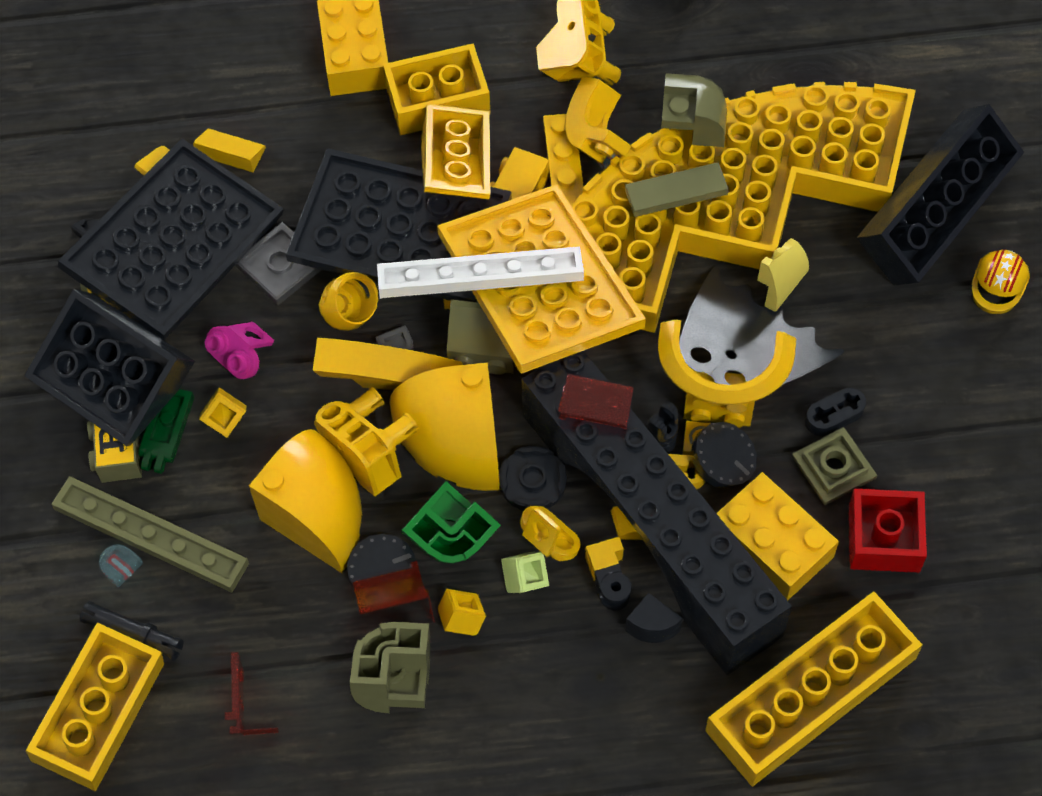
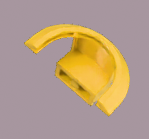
M681 320L660 323L658 339L659 359L667 376L675 385L686 392L683 419L704 423L726 422L734 424L738 428L743 426L750 427L755 401L776 391L788 378L794 364L796 338L785 332L777 331L774 356L764 372L748 382H745V377L742 374L726 372L725 379L731 385L718 384L714 382L710 375L691 369L683 359L679 345Z

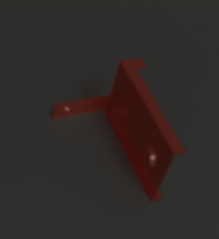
M567 374L566 385L563 387L558 411H560L559 418L566 420V417L626 429L633 387Z
M410 562L412 568L353 582L360 614L428 597L429 612L433 623H435L429 593L423 585L418 562Z
M232 652V712L225 713V720L237 719V726L229 727L230 734L279 733L278 727L244 730V670L239 653Z

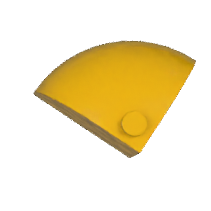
M488 362L429 370L405 380L396 387L390 396L392 422L398 420L404 413H408L417 423L416 426L419 427V431L406 438L401 444L415 458V462L436 478L440 476L455 482L458 487L483 491L500 490Z
M312 429L305 430L291 438L275 453L249 485L259 519L342 573L347 567L350 553L358 544L360 537L362 506L358 486L351 468L337 448L317 431Z

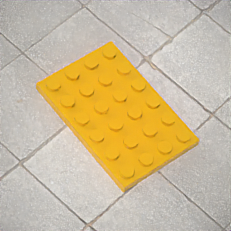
M557 184L437 226L438 235L451 257L580 247L584 281L471 290L521 374L645 328L646 318Z

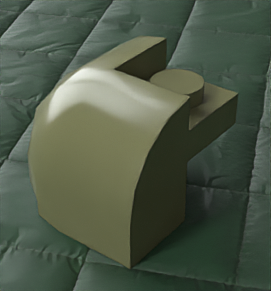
M666 73L661 128L693 130L692 145L724 147L727 106L722 89L711 79L698 75Z
M380 623L379 628L367 633L362 640H357L353 652L350 676L351 695L362 707L375 712L390 714V707L425 708L430 669L429 623Z

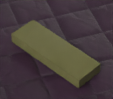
M719 162L625 184V192L633 215L637 217L728 195V186Z

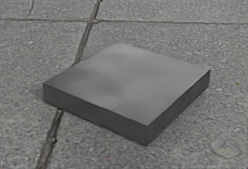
M283 222L255 243L235 265L277 305H280L321 271V269L287 261L286 253L294 232Z

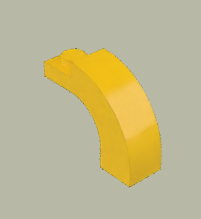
M583 76L573 94L566 115L565 128L568 140L573 146L600 164H603L606 157L611 158L613 154L626 157L631 145L607 129L609 118L621 94L600 79Z

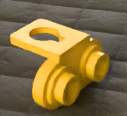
M530 506L523 511L520 518V525L523 529L522 536L546 557L550 555L557 561L573 559L578 554L581 546L579 537L552 512L542 506Z

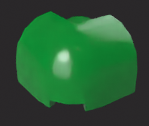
M446 481L400 532L424 554L435 561L454 564L465 561L475 554L501 525L476 502L471 504Z

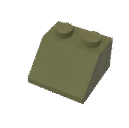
M451 300L447 358L461 361L463 365L488 362V371L491 374H514L515 363L480 304L477 302Z

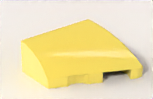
M792 238L785 242L782 247L777 248L771 259L765 257L760 265L757 280L769 286L765 307L774 312L779 309L809 271V261L805 251Z

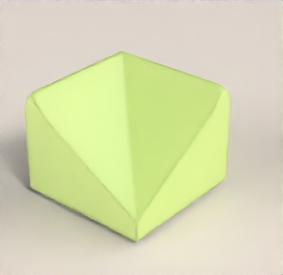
M528 552L501 559L508 593H523L549 586L545 557L542 552Z

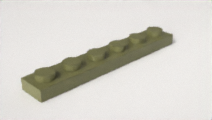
M70 476L51 504L54 510L231 593L249 565L248 558Z

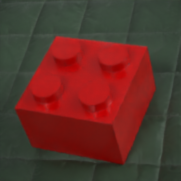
M875 489L853 490L849 503L850 569L920 573L927 557L925 492Z

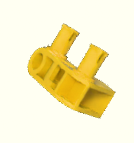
M558 0V22L536 47L538 69L558 82L579 80L583 76L590 78L597 76L608 85H613V81L617 83L621 77V70L606 61L603 37L607 33L610 34L614 29V19L600 11L598 0ZM591 33L596 36L593 42L588 40V36Z
M371 387L350 404L334 401L324 405L318 410L314 425L317 431L327 438L341 453L358 483L375 497L402 477L395 453L396 446L413 433L419 431V427L416 426L417 423L408 413H404L402 417L384 430L378 429L366 420V416L384 405L381 395L375 388Z

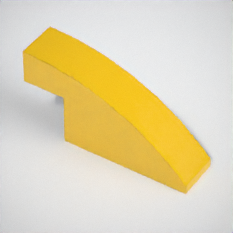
M317 337L313 371L321 377L353 379L362 388L373 387L375 389L395 390L405 380L420 373L442 367L463 365V363L408 349Z

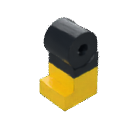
M620 537L586 546L585 553L599 598L606 608L614 611L621 610L627 606L632 589L629 578L622 574L618 561L623 559L624 551Z

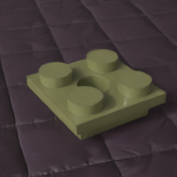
M844 427L792 454L793 460L824 506L877 478V474ZM836 458L843 463L844 467L837 470L832 469L827 465L826 461Z

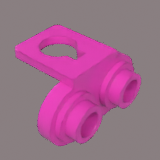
M254 322L213 327L205 339L207 351L238 379L251 378L257 373L259 358L254 349L272 346L274 343V339ZM246 331L253 332L261 339L247 337L245 333Z

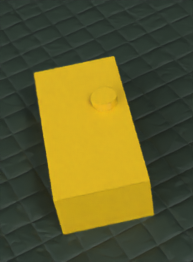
M97 622L26 749L30 761L96 792L164 666L162 652Z

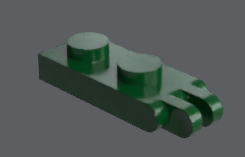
M179 389L146 427L139 448V457H143L141 470L150 471L153 460H156L154 472L162 474L166 462H174L195 399L192 391Z

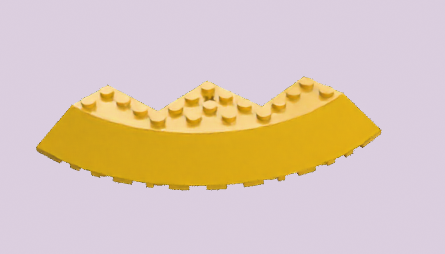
M814 82V85L808 87H796L795 84L772 87V91L755 93L752 90L746 92V95L733 100H729L728 97L725 98L727 120L724 147L692 145L693 130L662 128L653 134L647 133L631 144V149L626 157L615 156L611 159L610 165L601 174L597 173L582 188V193L574 203L571 202V206L646 318L645 328L640 330L653 333L656 331L678 251L760 270L761 261L765 257L771 259L774 251L779 248L793 193L878 212L892 196L916 90L875 83L874 87L857 86L856 82H844L843 86L825 85V82ZM719 162L728 186V195L634 217L625 192V184Z

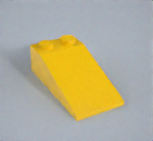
M427 104L421 146L424 192L490 199L489 111Z

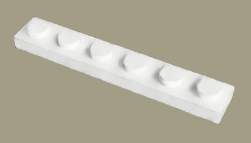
M580 247L377 264L380 298L584 281Z

